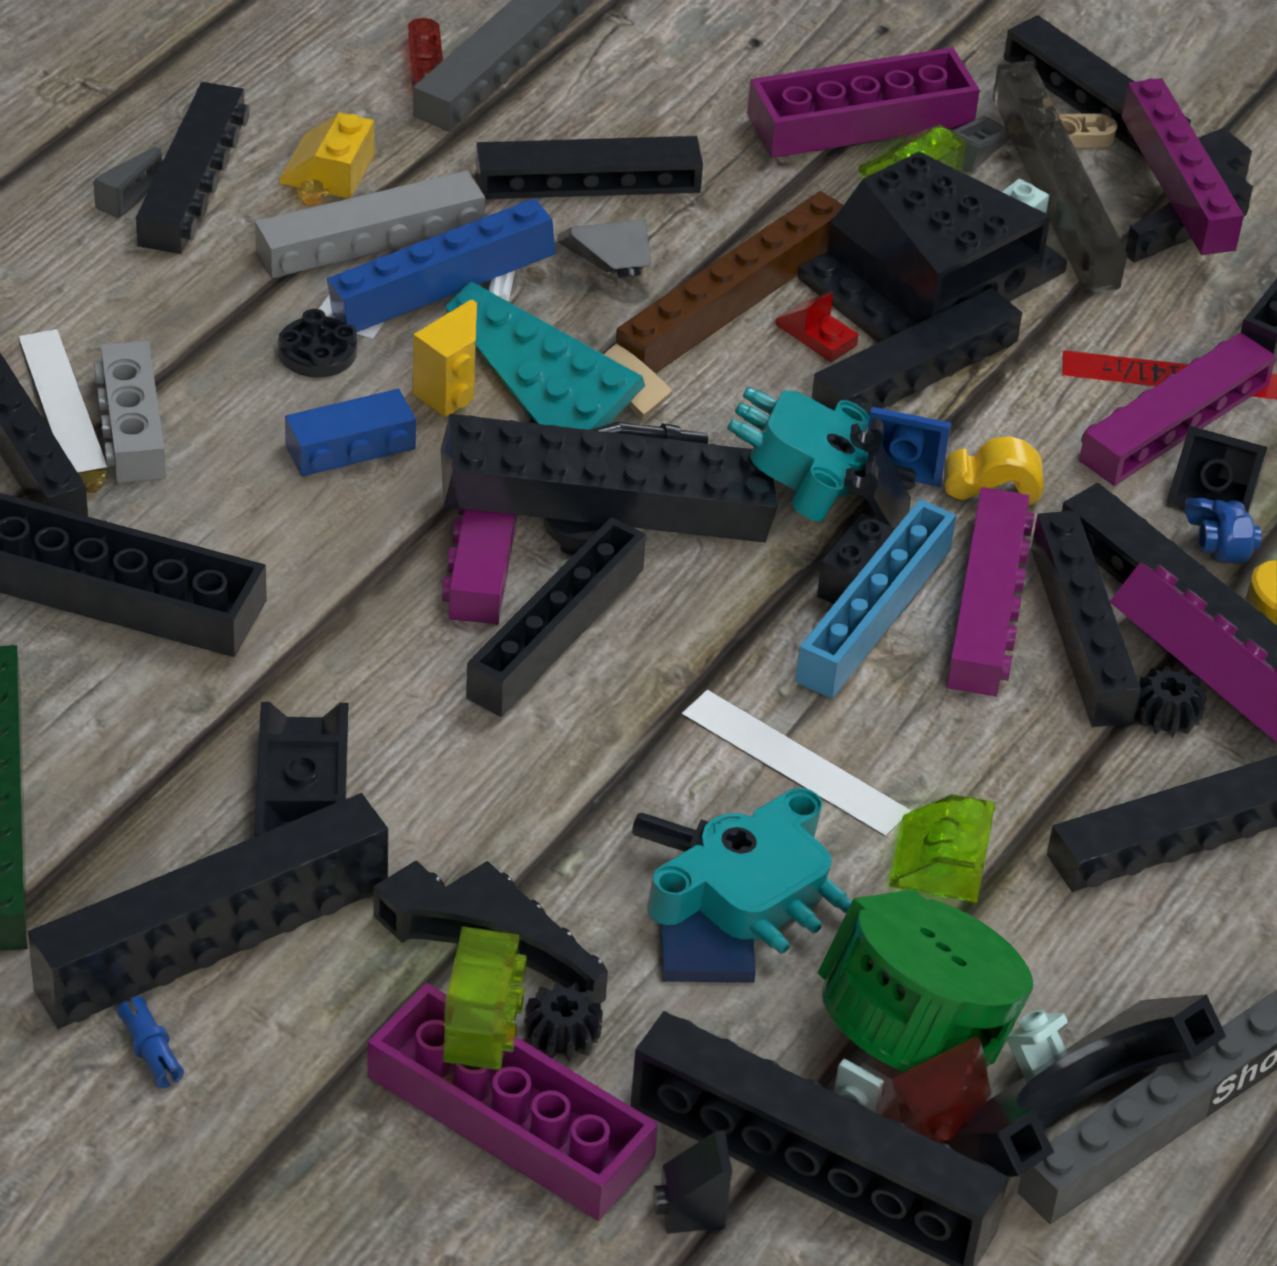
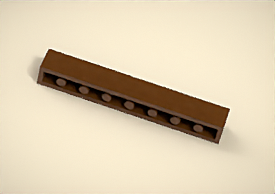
M822 191L817 192L619 326L616 330V344L633 354L656 374L796 277L799 266L826 253L831 222L843 207V204Z

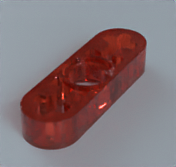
M417 18L408 24V53L412 88L425 77L424 73H430L443 61L440 26L435 20L430 18ZM421 36H427V39H421ZM419 55H431L433 57L424 58L419 57Z

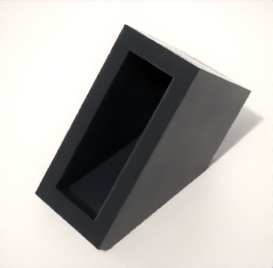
M714 1131L663 1165L661 1185L653 1187V1200L656 1215L664 1214L667 1234L725 1228L732 1166L724 1131Z

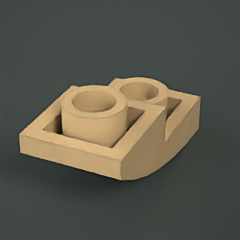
M615 344L604 353L607 357L643 376L645 387L628 404L641 420L671 397L673 390L649 367L623 347Z

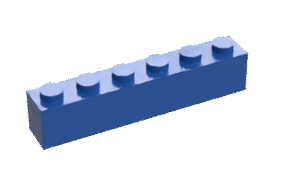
M533 198L422 242H417L391 254L381 256L360 266L347 269L327 278L332 314L336 319L345 324L354 326L357 332L456 294L470 281L479 285L494 279L496 276H502L556 254L552 218L539 202Z

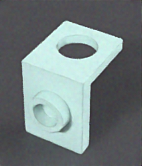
M843 1059L838 1065L834 1093L848 1100H855L879 1115L884 1113L902 1090V1084L865 1063L859 1067L847 1059Z

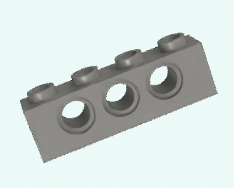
M149 341L101 345L102 361L94 362L96 386L104 385V388H98L100 412H108V415H101L103 439H111V442H105L107 467L115 466L117 483L165 479L164 442Z

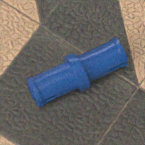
M140 996L132 997L130 999L135 1007L136 1015L132 1013L126 1001L118 1007L117 1014L133 1039L131 1047L135 1055L144 1059L154 1077L155 1084L160 1088L170 1087L171 1085L164 1069L169 1071L175 1084L183 1077L184 1069L178 1063L168 1045L170 1037L166 1029L157 1025L147 1007L145 999Z

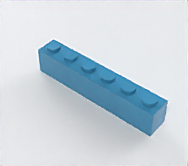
M919 499L800 645L796 683L831 699L835 697L950 552L956 521L955 514Z

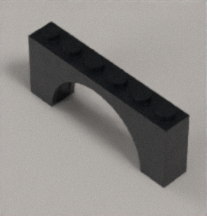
M1207 994L1140 1000L937 1133L936 1137L939 1142L947 1144L954 1151L979 1163L988 1164L999 1173L1008 1177H1019L1055 1153L1044 1129L1066 1110L1090 1095L1132 1075L1161 1065L1194 1059L1227 1036Z

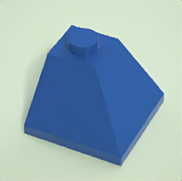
M871 407L867 433H872L870 431L871 419L879 418L883 422L882 446L891 462L912 468L916 472L915 482L941 487L951 423Z

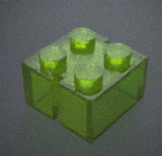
M462 927L446 998L444 1062L501 1070L504 1052L514 1051L517 1023L511 1022H515L516 1015H521L525 986L521 985L524 981L527 956L519 955L520 935Z

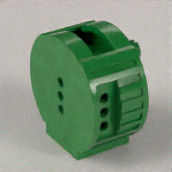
M915 889L853 898L817 972L825 980L822 988L824 1006L838 1028L864 1051L885 1064L906 1073L905 1077L908 1081L922 1088H925L927 1085L930 1087L934 1079L964 1081L976 1078L985 1072L989 1065L995 1063L1033 990V978L1026 962L1001 935L983 922L957 908L933 899L926 900Z

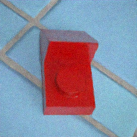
M832 292L803 301L776 318L775 325L831 363L858 345L859 334L831 316Z

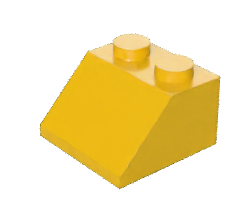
M339 112L305 133L279 177L280 184L350 199L374 157L375 120L359 117L355 114Z
M472 299L413 334L412 394L443 417H447L458 409L466 407L474 400L477 303Z

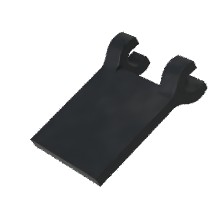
M879 418L871 419L870 431L872 433L861 431L858 423L852 424L850 440L855 447L868 452V461L866 464V477L857 476L853 468L846 469L845 485L851 492L867 499L880 522L897 528L910 512L911 496L882 446L884 424Z

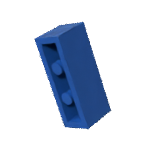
M400 389L390 390L285 415V446L302 477L416 449V418Z

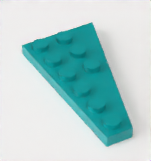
M472 281L445 306L447 313L471 299L477 303L476 348L481 353L486 364L493 368L502 384L536 424L586 430L609 424L645 387L642 375Z

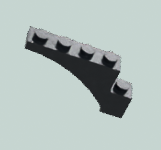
M1223 127L1198 139L1242 213L1246 216L1253 186L1246 181L1252 150ZM1170 202L1152 215L1130 225L1124 255L1133 263L1191 239Z
M417 860L373 886V916L401 943L408 939H423L455 943L485 950L521 963L555 982L558 980L564 988H570L577 982L580 993L593 990L595 1003L601 1004L606 1000L608 970L602 960L596 955H590L576 942L574 936L567 928L558 926L546 915L543 907L536 900H530L516 887L508 874L500 873L488 861L446 887L436 873L427 871Z

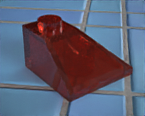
M977 1036L892 1079L902 1123L910 1130L935 1142L948 1140L960 1129L966 1127L992 1095L982 1043Z

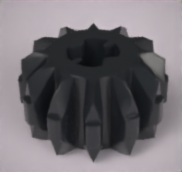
M1168 665L1165 666L1162 672L1151 668L1146 677H1140L1139 685L1141 691L1135 714L1139 716L1141 726L1152 725L1155 734L1163 730L1167 731L1173 738L1176 732L1180 731L1189 734L1194 725H1199L1200 720L1204 716L1207 699L1206 689L1200 686L1199 677H1187L1184 668L1179 672H1175Z
M557 980L553 990L539 986L535 998H529L525 1006L524 1032L526 1037L531 1038V1044L535 1049L539 1051L547 1049V1054L550 1058H553L556 1054H564L570 1062L574 1056V1051L588 1055L591 1045L598 1043L601 1037V1023L603 1021L601 1004L595 1003L593 990L580 993L577 982L570 988H563Z

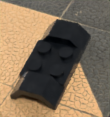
M261 702L254 837L346 799L349 703H339L323 717H287L271 702Z

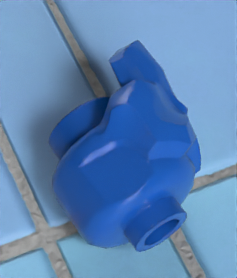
M1187 498L1185 500V513L1188 522L1191 525L1199 526L1198 543L1201 552L1212 553L1213 558L1219 563L1243 564L1250 559L1253 550L1260 549L1262 539L1260 526H1254L1253 519L1245 511L1243 503L1239 501H1212L1205 498Z

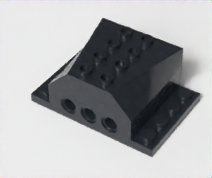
M917 152L862 179L831 222L827 252L799 266L798 279L819 296L832 292V306L879 343L990 288L996 290L1010 302L1065 273L1067 260L1046 245L1050 215L924 153Z

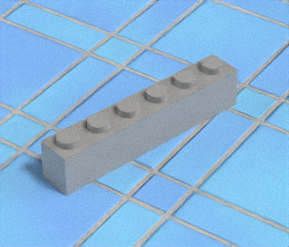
M468 170L283 214L255 221L256 252L273 279L415 244L484 217L485 196Z

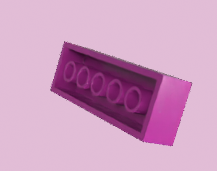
M950 47L750 79L747 115L771 158L786 157L793 154L821 151L847 145L852 146L914 134L956 129L976 119L980 89L955 49Z
M427 982L367 1042L368 1078L597 1221L607 1213L655 1158L658 1123Z

